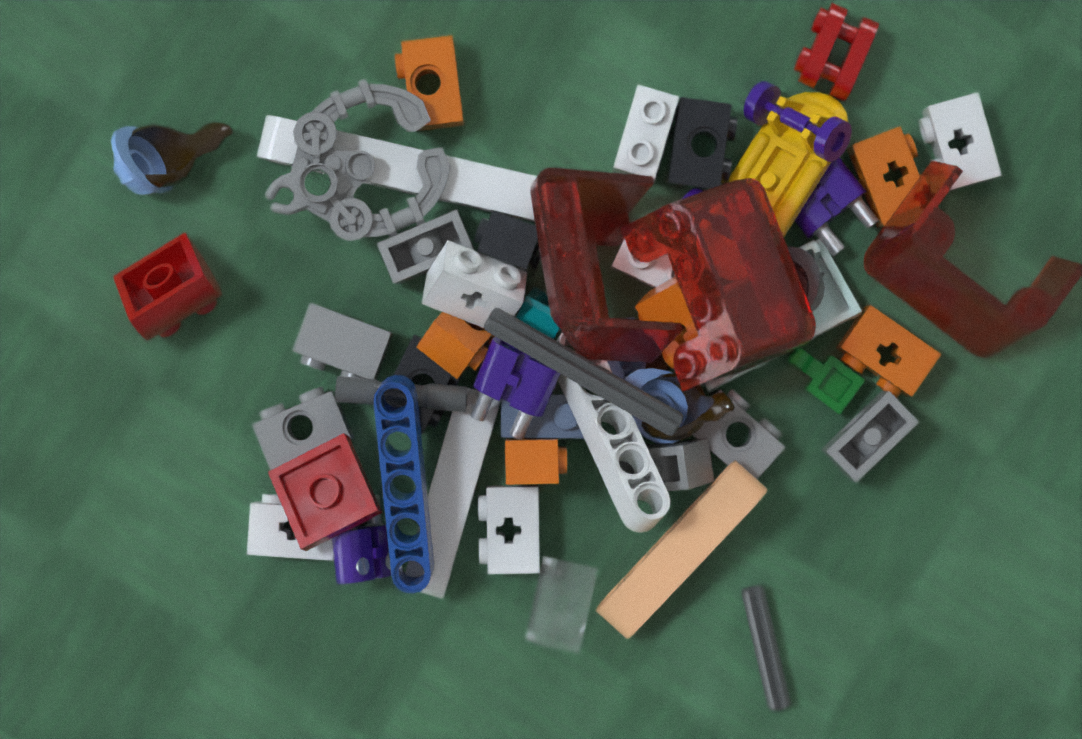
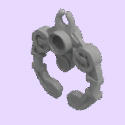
M366 79L357 82V87L339 93L338 90L330 93L331 97L320 103L312 112L306 113L297 120L293 130L294 143L297 145V150L291 172L274 180L265 193L268 200H273L280 189H290L293 193L291 203L288 205L277 202L272 203L270 208L273 213L292 215L308 210L329 222L334 234L346 241L383 235L392 237L397 235V230L414 223L417 226L425 223L423 217L435 206L443 193L450 171V165L442 147L423 150L418 154L416 167L423 187L415 197L406 199L409 207L393 214H389L387 208L380 210V214H372L365 202L354 198L356 189L373 174L375 162L373 157L365 151L335 150L333 145L337 133L334 122L339 117L341 120L348 118L346 110L364 102L368 109L376 105L391 107L398 125L409 133L418 131L431 121L424 102L414 94L386 84H368ZM312 171L325 173L330 182L328 191L320 196L310 194L305 188L304 183L307 174Z

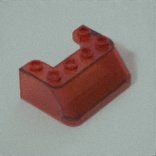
M550 167L542 170L532 182L530 195L552 319L573 349L587 359L652 363L683 331L681 323L609 318L596 245L618 246L623 243L631 227L628 214L654 184L653 176Z
M744 178L666 204L621 228L630 253L638 261L646 263L668 255L696 328L698 337L681 344L673 356L674 370L683 392L727 379L801 347L812 340L816 330L814 315L767 193L762 184L757 180Z

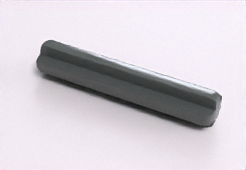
M762 585L748 586L742 589L741 594L767 706L770 711L784 710L790 707L791 701L765 588Z

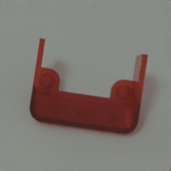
M931 161L868 247L864 255V268L869 277L964 350L980 358H990L1047 324L1082 276V264L1052 256L1031 286L1017 290L1007 304H1003L943 257L953 243L955 226L952 219L940 210L938 205L957 181L963 170L956 165Z

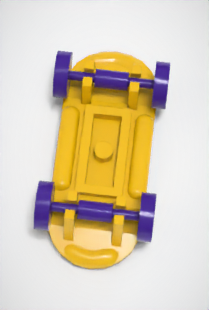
M768 81L757 83L745 100L743 112L747 120L763 126L755 135L731 173L728 184H724L714 203L713 197L699 188L690 190L680 201L675 215L676 224L690 233L699 230L698 245L701 258L704 262L708 263L707 268L719 278L728 281H743L755 276L760 271L768 269L775 262L781 251L783 238L829 165L837 160L846 150L851 138L852 128L843 105L831 95L821 92H803L785 98L781 96V90L778 86Z

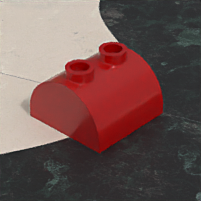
M186 232L113 276L130 323L146 341H150L158 335L161 337L173 335L180 328L182 320L194 313L198 315L209 313L217 305V299L222 296L221 289L214 275Z

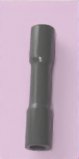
M337 376L335 402L374 405V395L382 382L376 379ZM432 383L427 385L414 384L417 390L419 407H425L430 410L466 412L468 386ZM390 388L384 392V397L388 404H407L406 395L400 389Z

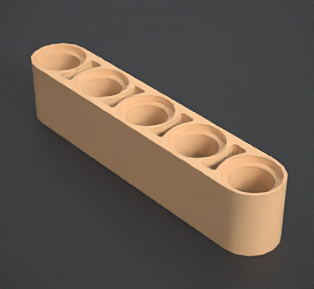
M736 460L731 462L605 596L595 611L626 639H629L757 505L768 489Z

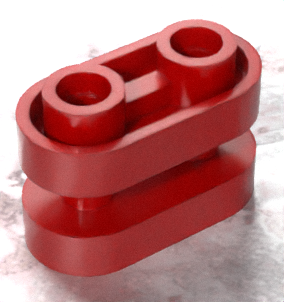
M831 3L828 10L820 7L810 29L811 32L817 34L811 49L803 46L793 70L800 73L798 82L811 88L815 87L819 77L833 82L829 95L845 102L869 52L879 23L863 16L857 27L844 22L848 9ZM836 38L850 43L840 67L827 61Z

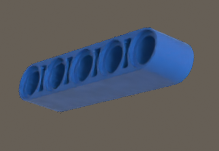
M393 375L382 381L375 393L374 413L391 576L393 583L399 590L414 594L421 592L427 587L434 570V555L417 390L409 378L402 375ZM390 388L400 389L406 395L407 404L399 408L390 406L385 400L384 392ZM393 432L407 434L411 440V447L403 451L393 448L389 442V435ZM399 475H407L415 482L416 489L409 493H402L395 488L393 479ZM403 518H411L419 524L420 532L415 535H406L400 531L397 522ZM407 561H416L421 564L425 573L419 577H410L403 571L402 564Z

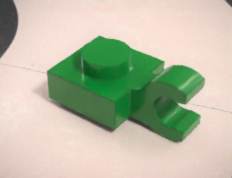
M796 347L786 359L789 364L811 378L803 389L839 415L865 382L862 377L829 354L821 364L806 351Z

